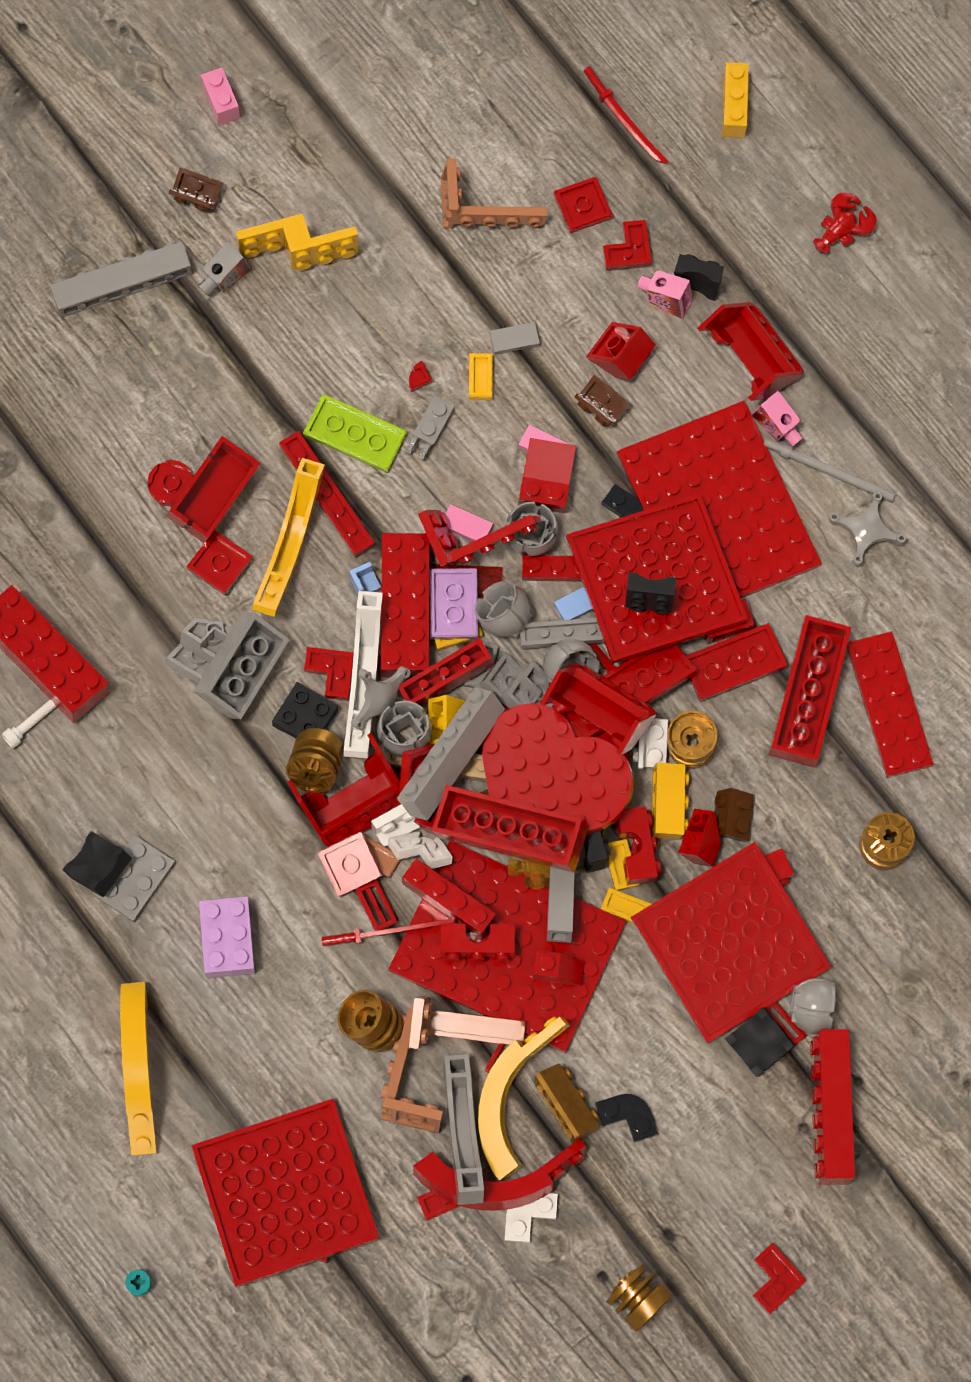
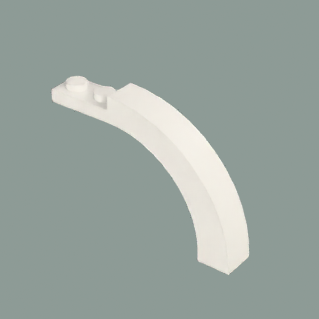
M358 592L351 692L344 744L345 757L368 758L370 740L367 735L371 733L373 716L364 722L362 729L353 727L351 720L360 713L365 702L364 694L366 687L364 681L358 676L359 671L365 669L371 672L373 680L376 681L383 595V593Z

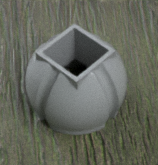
M526 502L511 511L507 517L508 523L505 526L528 515H537L542 523L535 526L544 529L541 541L537 543L518 538L519 534H516V539L509 542V545L520 554L526 552L528 556H538L550 550L555 544V536L559 530L558 521L552 511L545 505L536 506L535 502Z
M507 581L495 583L482 592L484 595L483 599H477L474 610L480 625L487 632L496 636L517 637L532 617L529 600L521 588L513 583L509 584Z
M565 638L543 653L545 657L544 672L550 684L558 670L576 663L585 665L596 673L599 672L597 655L584 641ZM569 655H571L572 659L563 664L564 661L569 657Z
M411 701L395 702L394 707L388 706L379 718L377 725L378 738L387 751L402 757V752L428 745L432 737L431 719L426 714V711L417 703ZM410 725L416 736L400 744L393 733Z
M812 978L801 982L799 985H793L790 1005L791 1022H794L798 1028L809 1034H817L819 1029H831L833 1017L830 1016V1013L834 1012L835 1007L834 983L821 978Z

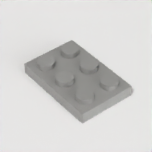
M134 835L124 850L132 858L104 897L95 892L93 894L94 897L132 922H135L175 864L173 859Z

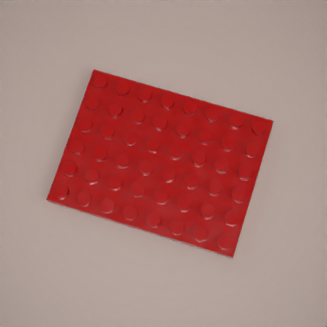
M745 400L617 451L618 459L636 498L641 502L644 510L699 493L701 494L740 598L821 566L822 563L773 459L766 445H764V440Z
M449 841L446 848L452 855V864L436 868L435 872L496 913V919L493 924H515L514 958H509V961H495V957H485L484 961H471L470 957H460L459 961H448L446 957H441L440 925L406 931L388 968V972L483 1016L526 1021L524 1035L527 1036L535 1032L539 1034L545 1029L544 1024L551 1018L563 1017L570 1026L547 1045L566 1053L626 920L574 897L571 943L547 941L549 885L453 841ZM422 898L410 925L452 918ZM490 928L482 939L467 929L466 935L472 942L481 943L489 937ZM536 950L562 953L584 961L581 986L532 980Z

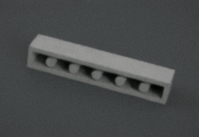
M182 241L178 243L171 242L157 250H146L142 255L136 257H125L120 262L112 265H101L97 270L91 272L83 271L75 277L59 279L54 284H51L50 288L60 318L190 276L192 271Z
M477 687L473 689L397 797L410 816L428 821L441 802L445 786H452L495 725L498 716L504 712L505 708L493 691Z

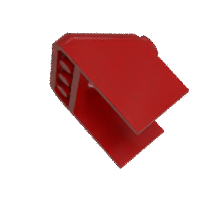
M753 303L722 304L697 328L700 332L711 331L712 338L718 344H729L754 377V380L751 381L753 393L748 397L750 401L769 398L777 391L796 381L804 373L797 359L759 308Z
M579 663L558 670L539 703L543 706L552 703V707L561 713L574 711L611 735L610 739L613 745L618 748L617 753L619 755L630 751L657 714L652 707L592 669Z
M369 733L367 736L376 752L370 755L364 762V769L368 775L326 799L322 792H307L301 796L292 779L288 781L299 805L327 847L365 831L372 826V820L401 805L397 799L400 792V781L372 733Z

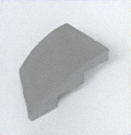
M194 618L181 631L180 644L166 657L165 664L198 684L232 627L224 626V622H210L207 619Z
M506 651L498 657L494 663L495 665L490 668L479 684L484 689L493 691L498 700L508 708L526 703L539 704L549 687V681L545 672L534 661H531L522 668Z

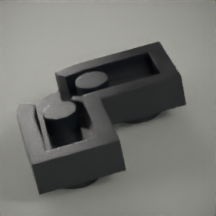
M614 484L601 504L618 515L619 518L644 511L641 502L635 496Z
M620 1094L595 1102L602 1127L626 1120L634 1143L658 1135L649 1107L638 1096Z

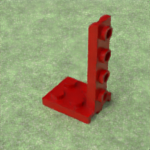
M425 510L418 513L440 566L445 564L446 566L456 565L460 562L461 564L467 563L474 559V554L480 551L482 554L488 553L495 549V544L500 542L507 544L516 539V534L523 532L525 535L537 529L535 525L542 523L539 516L528 515L457 549L458 541L448 529L449 521L444 512L441 513V510Z

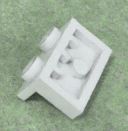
M654 718L638 740L637 748H633V762H637L638 769L654 767L657 762L666 763L667 719Z
M402 804L371 821L372 829L384 847L388 846V839L390 837L412 833L421 827L414 823L416 817L410 816Z

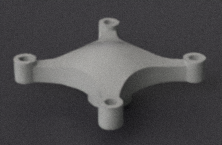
M880 492L873 494L871 506L860 515L847 518L841 517L835 512L830 514L829 522L846 528L855 540L856 555L852 560L854 566L861 565L863 553L872 544L880 541H891L898 545H903L906 540L904 534L891 532L881 521L878 513V504L882 499Z
M401 666L389 679L375 681L372 678L371 672L361 669L358 676L364 681L366 687L364 694L365 702L360 713L351 720V725L357 729H362L367 719L382 714L388 706L393 708L399 684L404 678L410 676L411 671Z

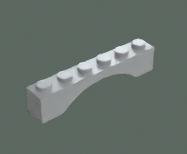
M469 1054L444 1056L443 1071L458 1205L483 1203L484 1185L475 1129Z

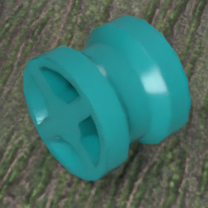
M133 1270L126 1277V1288L132 1295L141 1297L151 1290V1278L145 1271Z

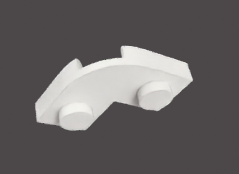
M412 832L388 839V846L397 860L420 855L431 869L452 864V855L438 837L433 840L420 837V832Z
M549 1193L530 1204L508 1209L504 1241L529 1243L531 1218L556 1220L558 1194Z

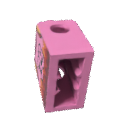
M656 271L652 279L643 275L639 280L638 288L647 292L651 305L680 319L684 318L693 301L689 280L662 271Z
M779 391L761 404L752 414L753 418L775 441H779L784 436L793 447L803 438L795 428L800 422V418Z

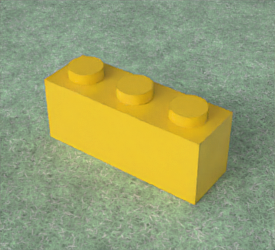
M726 62L723 74L722 137H745L748 105L749 64Z
M657 762L652 768L651 836L658 837L659 839L680 840L686 832L688 819H684V814L688 808L689 799L688 795H685V786H688L689 773L685 772V764Z

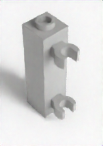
M549 866L547 941L571 943L574 872Z

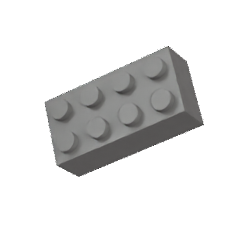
M242 612L193 693L228 718L242 719L290 639L257 614Z

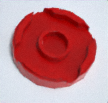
M167 460L157 464L148 476L149 493L156 502L172 507L193 477V474L189 467L180 461Z

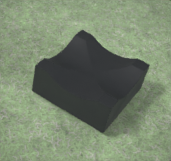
M679 254L674 275L689 280L691 290L700 292L707 299L715 301L724 266H720L715 261L706 262L699 260L694 255Z
M629 572L625 607L637 612L653 610L657 614L673 613L677 577L652 580L644 578L638 573Z
M296 682L273 718L272 726L294 738H297L300 732L306 729L319 728L325 730L338 712V705Z
M604 829L586 834L583 844L586 852L584 865L586 873L605 869L606 863L609 861V855H611L608 842H603L602 839Z
M91 831L86 837L81 851L62 870L71 879L104 897L132 858L122 848L111 844Z
M762 1007L725 1038L756 1077H759L796 1046L765 1007Z

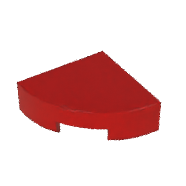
M422 361L418 362L410 373L409 388L411 392L432 383V379Z

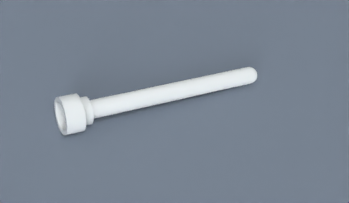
M52 700L47 701L18 727L6 729L1 736L14 749L21 743L22 735L52 711L56 705Z

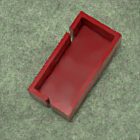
M221 436L165 516L181 528L187 525L189 527L187 532L205 543L254 474L260 462Z

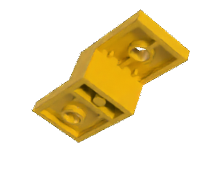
M303 214L236 231L238 252L243 257L252 258L265 251L275 252L285 246L292 271L297 269L300 271L306 270L312 265L319 263L322 265L328 264L334 259L341 257L347 259L358 253V233L355 226L310 238Z

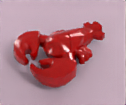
M847 192L837 194L831 200V210L834 218L827 215L823 219L821 226L827 229L822 239L815 238L813 241L816 250L820 253L828 254L830 253L829 246L837 243L839 240H841L844 246H848V244L855 241L850 233L861 236L870 235L875 230L877 224L874 212L869 207L864 206L863 210L867 217H864L863 211L860 210L858 225L856 224L854 212L850 210L857 207L855 204H861L859 198Z

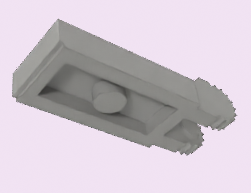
M434 396L415 429L406 452L411 454L415 450L418 441L425 445L419 453V459L424 461L430 449L434 448L455 406Z

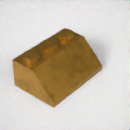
M558 1063L537 1073L533 1083L573 1144L578 1139L582 1140L598 1130L599 1125L597 1122L600 1119L593 1108L590 1110L584 1103L587 1099L580 1088L575 1089L571 1083L573 1077L567 1067L562 1068Z

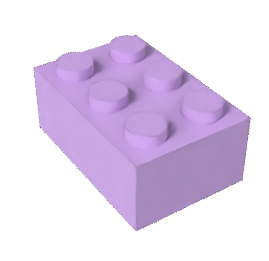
M248 896L199 901L206 979L255 974Z

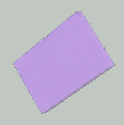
M477 568L429 569L430 639H478V618L474 611L477 601Z

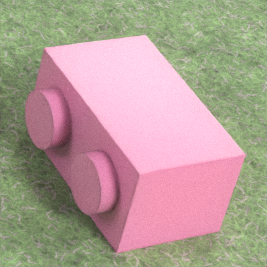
M221 67L202 74V87L218 125L240 118L238 103L223 68Z

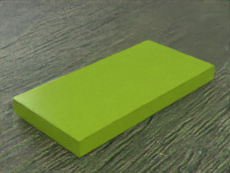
M325 394L321 396L303 432L304 437L387 474L407 435L406 430Z

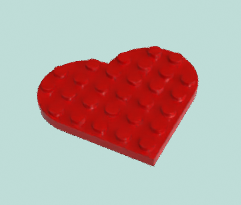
M538 703L521 704L503 712L498 716L495 725L483 742L482 759L489 796L583 819L589 826L587 834L607 828L621 817L620 814L631 801L634 779L628 760L623 754L619 755L617 753L618 748L596 737L577 738L571 724L560 712L552 707L543 706Z

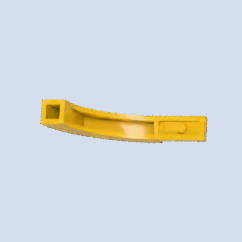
M304 458L301 459L296 471L278 541L253 602V611L273 617L276 615L283 595L286 593L305 540L318 495L324 464Z
M146 982L121 984L120 990L122 1065L131 1155L154 1154L157 1151L149 1072Z
M553 1017L544 1024L545 1029L539 1034L535 1032L525 1039V1045L515 1040L497 1059L485 1081L479 1104V1135L485 1157L499 1181H505L523 1166L510 1145L505 1127V1104L510 1086L522 1066L570 1026L563 1017Z

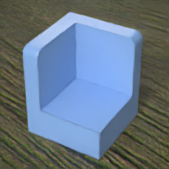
M371 562L349 571L350 581L357 595L359 591H381V586L373 572Z

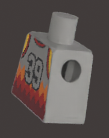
M227 242L203 267L207 278L198 286L207 296L216 287L224 293L246 275L251 268L244 257Z

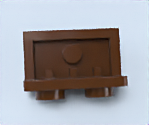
M180 167L173 189L169 190V194L174 195L173 200L184 204L190 201L196 203L195 208L208 212L209 208L216 209L224 182Z
M593 375L581 393H577L574 397L579 401L577 405L586 412L591 410L597 415L595 419L605 427L607 425L615 426L631 405L628 400L596 375Z
M733 788L717 791L714 800V812L719 837H727L741 842L749 841L754 794Z

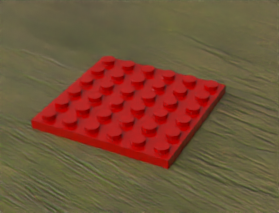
M700 493L566 534L567 542L612 664L748 622L746 611ZM629 572L638 573L640 576L652 580L677 577L673 613L657 614L653 610L637 612L626 608Z
M756 842L751 843L630 917L706 1043L753 1016L762 1007L766 1008L793 991V985H799L805 980L815 978L831 968V965Z
M334 1099L191 1145L236 1288L379 1240Z

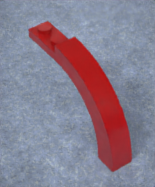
M578 1139L542 1167L524 1177L501 1182L483 1181V1203L459 1206L476 1210L498 1211L518 1208L535 1202L553 1191L552 1179L554 1181L558 1180L564 1175L568 1167L571 1165L576 1166L584 1160L586 1145L581 1139ZM433 1151L413 1165V1175L426 1188L442 1199L458 1205L454 1170L443 1163Z

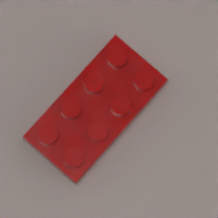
M769 623L686 655L697 669V674L689 679L700 702L788 666Z

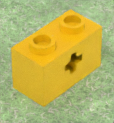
M448 695L428 699V716L432 723V737L429 745L437 742L465 700Z

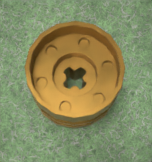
M691 710L682 712L672 719L667 732V748L670 757L677 764H685V768L695 769L705 766L711 761L717 751V729L712 719L700 711ZM688 739L690 741L696 739V745L692 744L689 746Z
M310 728L300 732L295 740L286 766L288 779H292L296 787L307 792L320 793L331 789L335 783L338 768L344 756L342 741L335 734L324 729Z
M885 812L876 815L869 821L860 837L859 849L862 858L868 865L878 870L886 871L897 868L904 862L914 846L915 834L913 827L906 818L897 813ZM885 835H887L888 838L893 837L892 842H890L889 840H884Z
M358 990L350 994L343 1001L338 1011L337 1022L340 1031L346 1037L371 1052H383L389 1049L398 1040L402 1032L403 1019L401 1012L394 1005L369 990Z
M644 1264L630 1271L613 1288L610 1297L606 1301L610 1306L618 1299L622 1301L615 1310L617 1313L627 1307L631 1310L625 1322L635 1332L639 1331L673 1296V1293L663 1283L658 1284L653 1289L648 1286L654 1278V1274L651 1273L643 1280L640 1276L647 1269Z

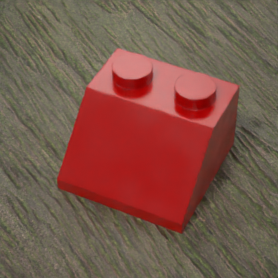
M611 322L586 357L612 376L630 380L635 376L645 359L650 356L656 344L642 327Z

